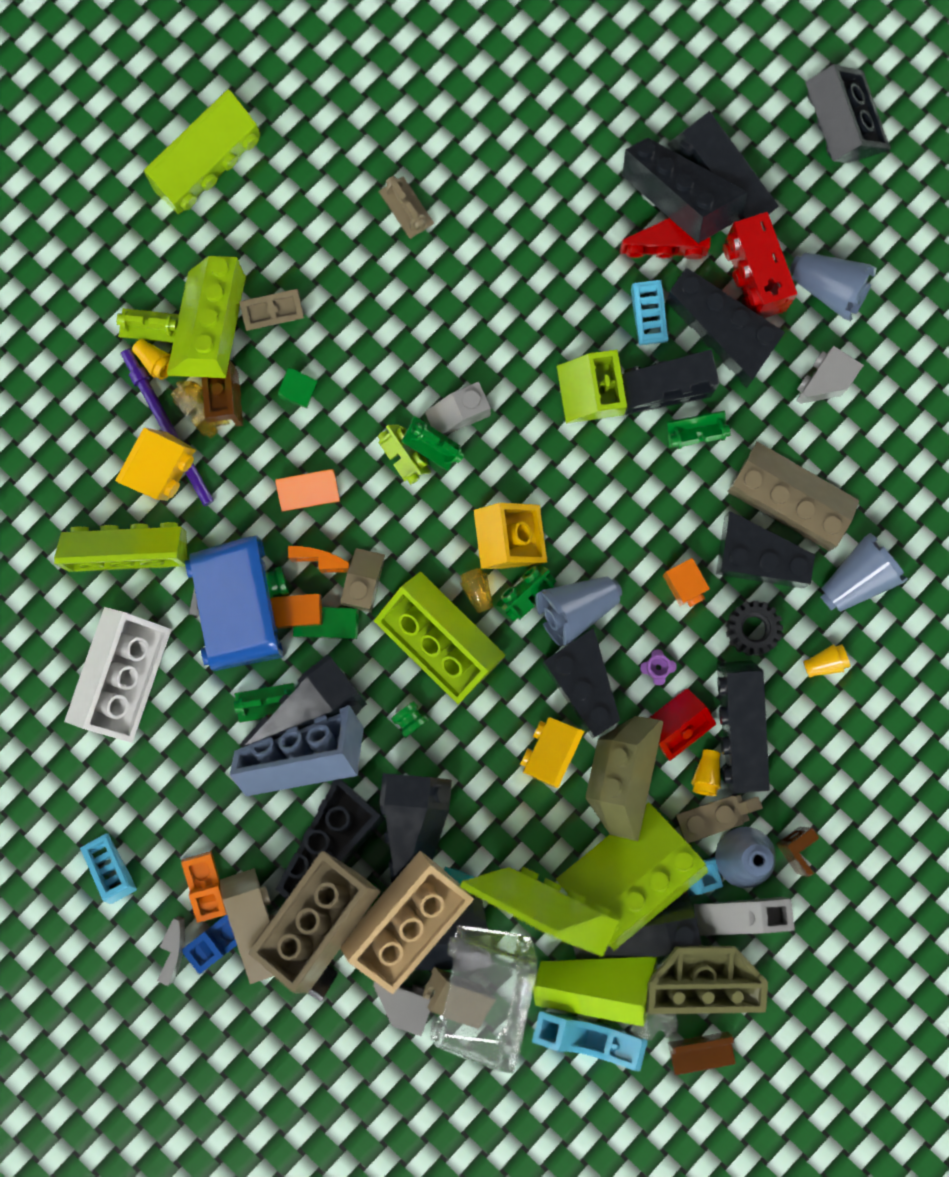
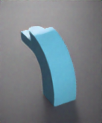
M547 1011L539 1012L532 1039L533 1043L558 1052L585 1054L634 1071L641 1070L648 1041L610 1025L572 1015Z

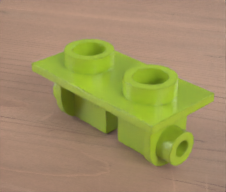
M122 308V313H118L116 319L117 325H120L118 337L173 343L179 314Z
M399 424L387 425V430L377 436L380 440L378 442L390 460L400 455L401 459L393 465L404 482L408 481L412 485L420 479L418 475L431 473L427 467L428 461L426 457L401 442L407 431L403 426H399Z

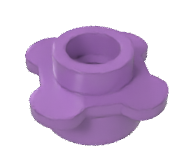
M657 649L652 651L651 658L647 662L641 664L640 670L643 674H648L653 679L655 685H663L665 678L670 673L675 672L676 663L664 656L662 650ZM656 665H660L661 669L657 670Z

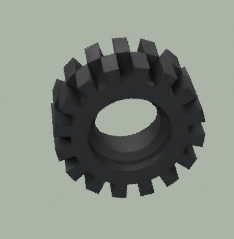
M752 601L743 603L729 615V620L726 622V637H729L730 645H734L737 648V652H743L746 656L762 655L775 648L777 642L781 640L782 635L780 634L783 631V625H780L781 616H777L775 613L777 610L774 607L770 608L766 602ZM756 617L764 623L765 633L761 639L752 640L744 634L743 624L746 619Z

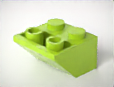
M617 349L589 353L557 366L566 424L624 415L627 403Z

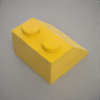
M144 427L115 481L156 500L168 501L169 498H172L177 493L180 486L179 480L182 474L191 467L194 461L193 454L196 449L168 432Z
M496 503L474 510L481 569H505L547 563L540 505Z
M548 717L546 723L540 721L533 735L538 740L533 750L527 748L520 765L525 767L522 773L553 788H558L584 731L551 717Z

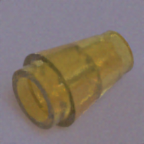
M478 567L459 575L462 581L459 584L477 613L494 607L487 572L484 573L483 569Z

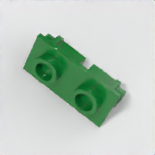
M725 410L667 422L669 448L677 447L682 449L684 446L699 444L702 441L710 442L720 439L724 441L726 437L731 436L730 427L726 425Z
M413 416L401 441L402 443L446 471H449L453 462L459 463L463 459L464 453L461 452L462 449L459 444L418 417Z
M541 565L534 566L522 576L523 580L519 584L508 588L501 595V600L496 605L506 612L505 614L512 622L516 619L521 620L535 607L528 598L531 595L536 598L538 592L553 588L557 581L549 573V569Z
M294 683L234 693L235 713H238L239 723L259 720L265 715L274 714L281 706L280 698L284 694L290 696L294 692Z

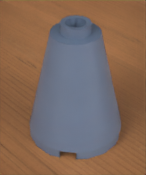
M805 252L801 257L798 255L795 257L790 267V272L793 273L792 279L843 319L851 321V313L857 314L871 287V284L866 283L869 275L875 277L877 268L871 264Z
M869 533L861 540L821 588L825 593L821 596V599L831 611L835 608L839 612L846 610L908 580L903 575V570L885 547L878 546L876 543L878 539L872 533Z
M606 576L544 589L536 594L535 602L538 614H545L547 622L543 623L551 639L557 645L561 646L564 644L565 646L574 641L619 604L622 590L616 580H611Z
M739 827L729 831L719 841L715 852V859L718 870L726 881L737 887L752 888L761 885L771 876L776 864V852L773 843L763 832L751 827Z

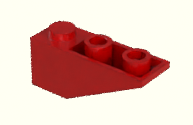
M668 218L623 239L619 254H626L631 258L643 257L644 254L656 255L657 258L668 259L672 258L673 255L685 256L686 259L696 260L707 255L710 249V237L697 243L674 221Z

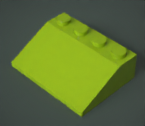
M648 802L645 807L638 841L609 834L557 877L556 880L562 885L566 893L571 890L585 897L584 904L591 907L594 902L610 910L608 916L619 921L609 942V946L615 951L708 873V869L704 861L684 838Z
M507 867L462 881L460 888L556 939L600 956L604 955L619 921L608 916L610 913L609 909L594 902L590 907L584 904L585 897L571 890L566 895L560 892L562 885L547 878L542 883L537 880L539 874L526 867H522L521 871Z

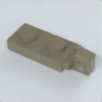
M741 794L731 795L676 814L675 817L682 837L687 843H691L743 825L744 822L750 821L748 813L762 809L759 797L743 801Z

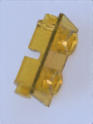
M194 381L176 383L178 388L171 393L173 402L186 416H190L194 410L197 412L190 421L203 436L207 435L209 438H212L219 431L216 427L229 424L228 420L210 423L206 421L203 390L198 383Z

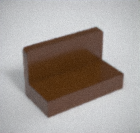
M229 360L226 378L201 377L204 415L208 423L232 419L235 425L239 427L243 426L239 373Z
M800 826L777 842L776 845L797 874L807 877L813 874V871L800 852L818 840L819 836L813 828Z
M727 1031L668 1042L674 1075L735 1065L732 1048L734 1043L733 1036Z

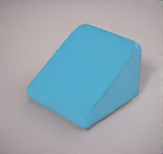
M715 857L703 860L707 866L708 873L687 890L689 896L700 895L723 887Z

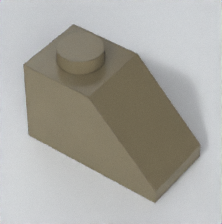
M356 548L340 601L342 606L372 613L384 563V554Z

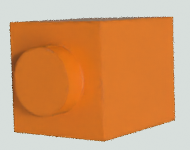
M693 558L663 574L679 606L688 603L689 607H692L706 599L703 594L710 588Z

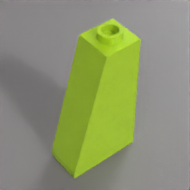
M633 957L541 961L537 974L533 973L531 976L530 992L534 993L535 1006L644 1027L647 1017L648 981L657 971V958Z

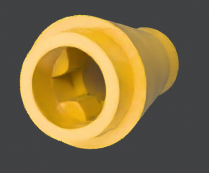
M145 339L138 340L133 345L132 352L139 358L153 378H159L160 380L167 378L171 354L148 343Z
M833 644L810 659L803 661L809 678L818 675L844 672V669L851 667L842 644L838 646Z
M703 750L702 757L691 781V784L694 785V793L705 796H717V791L721 789V753L714 750Z

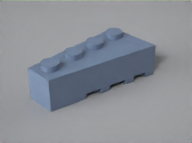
M350 705L339 709L340 714L330 718H327L326 715L314 719L315 724L300 730L295 726L286 730V733L280 738L273 740L270 736L235 750L230 776L245 796L357 776L364 727Z

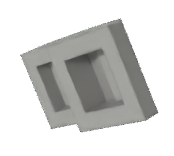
M180 916L173 918L160 945L161 948L170 952L157 979L158 982L166 986L174 982L182 961L183 953L181 950L185 944L184 918Z

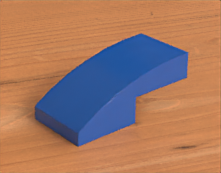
M225 915L181 950L199 975L237 946L228 916Z

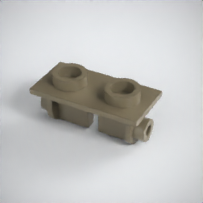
M391 176L386 180L387 186L381 189L379 193L409 239L434 225V222L404 177L397 179L396 176Z

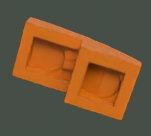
M288 546V558L291 562L318 561V569L321 573L348 572L349 562L332 553L310 547Z
M320 594L283 596L271 599L274 621L277 628L322 625V598Z
M212 851L182 859L181 864L190 890L188 895L197 923L227 915Z

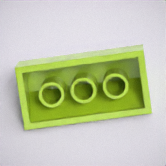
M227 89L143 171L154 192L179 215L183 210H189L204 190H210L225 170L232 169L236 165L238 157L244 151H249L255 147L260 137L258 126L234 94Z
M208 256L188 272L167 369L168 376L226 378L240 309L239 301L242 298L246 278L237 257Z
M174 522L160 523V528H148V524H132L130 529L120 530L119 526L116 525L100 526L99 531H89L88 527H71L70 532H61L54 556V564L68 572L185 567V560H187V531L182 527H178V523Z
M421 571L400 587L374 620L457 704L462 702L506 656Z

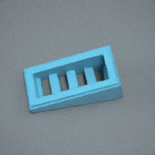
M661 280L633 283L631 297L639 346L668 342ZM654 293V296L640 298L642 294ZM656 304V308L642 310L641 308L643 305ZM658 316L656 321L643 322V318ZM644 329H660L659 333L644 334Z
M108 833L80 847L104 902L113 904L137 890ZM106 847L107 852L96 858L93 857V853ZM111 858V863L99 868V864ZM116 870V875L105 880V875ZM119 882L122 883V884L116 886L115 888L110 889L111 886H113V885H115V884H117V883H119Z

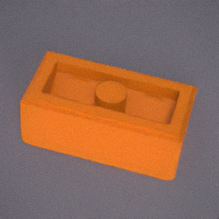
M334 469L275 480L282 512L340 502Z

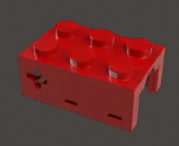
M768 212L734 222L725 240V244H723V251L726 259L732 261L734 282L738 288L741 287L744 294L742 299L743 305L763 318L786 312L798 293Z

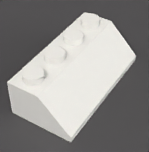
M104 607L64 722L85 730L133 743L172 629L122 611Z

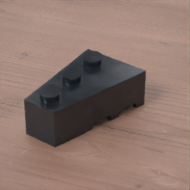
M712 349L670 361L658 362L642 369L641 367H632L624 370L622 379L627 403L625 415L711 398L719 385Z
M731 511L726 514L723 522L716 575L803 589L811 585L815 554Z
M594 628L542 663L592 739L620 721Z

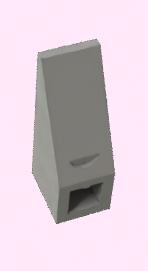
M787 897L694 904V913L700 936L795 931L792 901Z

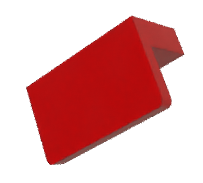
M689 689L683 690L649 717L663 721L658 747L669 761L716 725L707 706Z

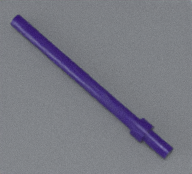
M131 348L122 351L120 354L130 371L129 377L134 386L139 387L162 431L168 432L180 439L148 381L150 377L145 367L140 366ZM192 463L189 470L185 473L203 506H207L213 503L214 500L194 463Z

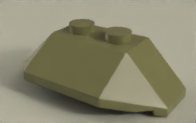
M634 716L598 738L585 798L610 835L635 841L639 840L663 721Z
M676 946L648 981L646 1013L766 1012L768 981L735 946Z

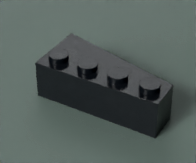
M687 267L670 290L666 302L685 323L702 337V341L709 348L716 352L722 359V363L740 378V382L746 388H748L785 333Z
M343 779L333 780L330 790L325 799L322 800L312 824L307 828L303 836L304 839L297 852L294 853L275 890L287 900L321 851L326 852L346 865L386 818Z

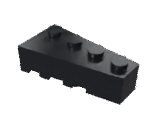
M710 111L667 143L668 147L675 153L748 192L743 218L740 220L764 212L770 214L779 207Z
M648 137L625 149L622 176L697 243L702 242L743 218L748 192Z
M752 660L716 663L718 674L717 687L721 706L719 707V720L723 728L721 751L726 759V766L722 767L724 785L728 784L733 794L770 791L764 670Z

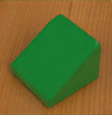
M288 367L279 388L278 396L282 400L307 409L318 381Z

